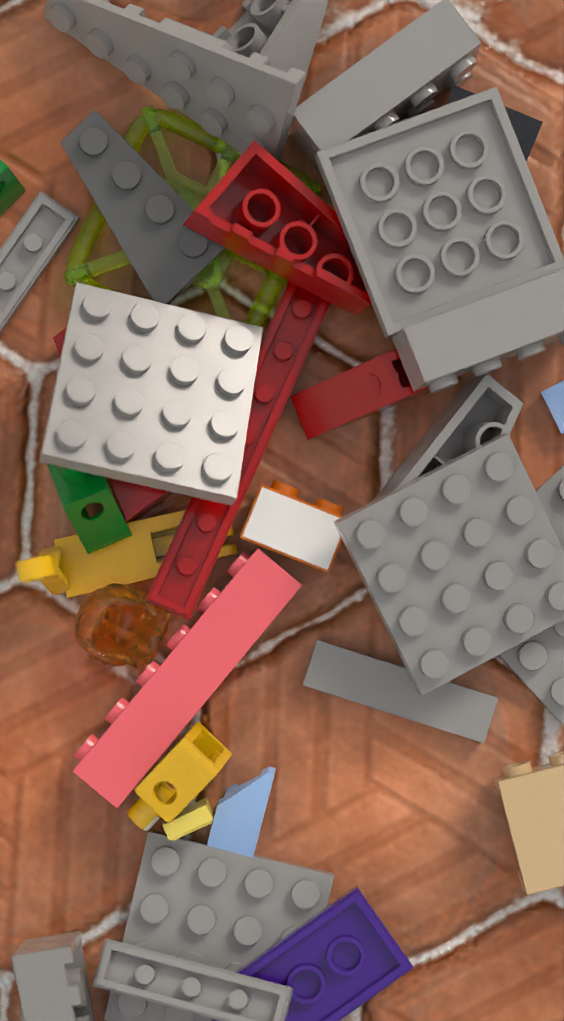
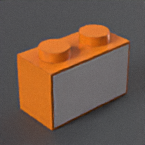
M273 480L271 487L261 484L239 538L328 574L342 541L334 521L343 517L341 514L344 508L321 498H317L315 505L297 499L300 490L279 481Z

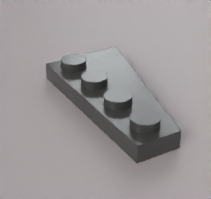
M96 110L91 112L61 141L62 147L152 301L165 304L173 302L227 249L182 225L194 210Z

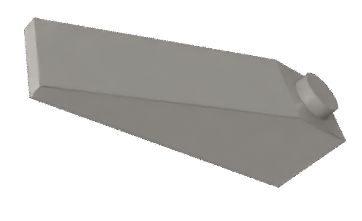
M245 0L241 6L246 12L229 30L221 25L212 36L227 41L233 52L249 58L254 52L269 57L271 67L286 73L291 67L307 72L329 0Z

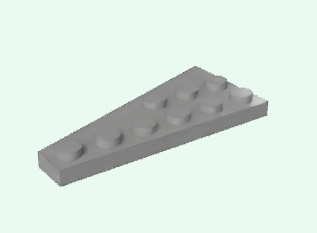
M46 0L44 18L50 21L57 30L72 36L88 47L95 56L104 58L124 72L131 81L149 89L162 98L169 107L179 110L201 125L208 134L220 138L236 149L241 155L255 140L280 162L307 72L291 67L287 73L270 66L269 57L256 52L249 58L233 52L228 42L166 17L160 23L146 18L145 10L133 4H129L123 9L110 4L109 0Z

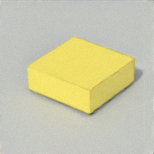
M204 798L185 807L172 822L168 823L163 820L162 826L169 841L177 840L211 824L213 811L207 798Z

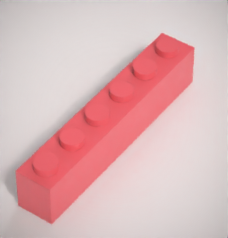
M257 549L252 556L245 550L227 571L233 577L222 592L214 587L196 608L203 615L190 629L183 624L166 644L172 652L165 661L159 665L153 660L135 681L141 687V690L130 703L122 697L105 717V720L111 726L101 738L98 739L91 734L75 753L74 757L80 763L73 772L114 807L118 808L302 586L301 583L260 549Z

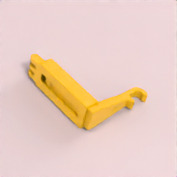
M186 510L129 522L128 526L132 536L90 554L86 552L78 535L55 539V546L42 549L38 557L16 562L20 582L25 581V583L40 580L52 595L66 593L67 598H73L155 579L164 557L156 558L166 555L175 535L174 533H176ZM232 526L227 537L234 535ZM223 545L217 558L238 554L237 545Z

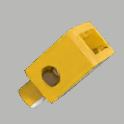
M198 721L134 789L140 798L127 810L128 816L139 828L148 831L160 818L168 823L172 822L220 772L232 753ZM167 782L171 783L175 789L171 788Z

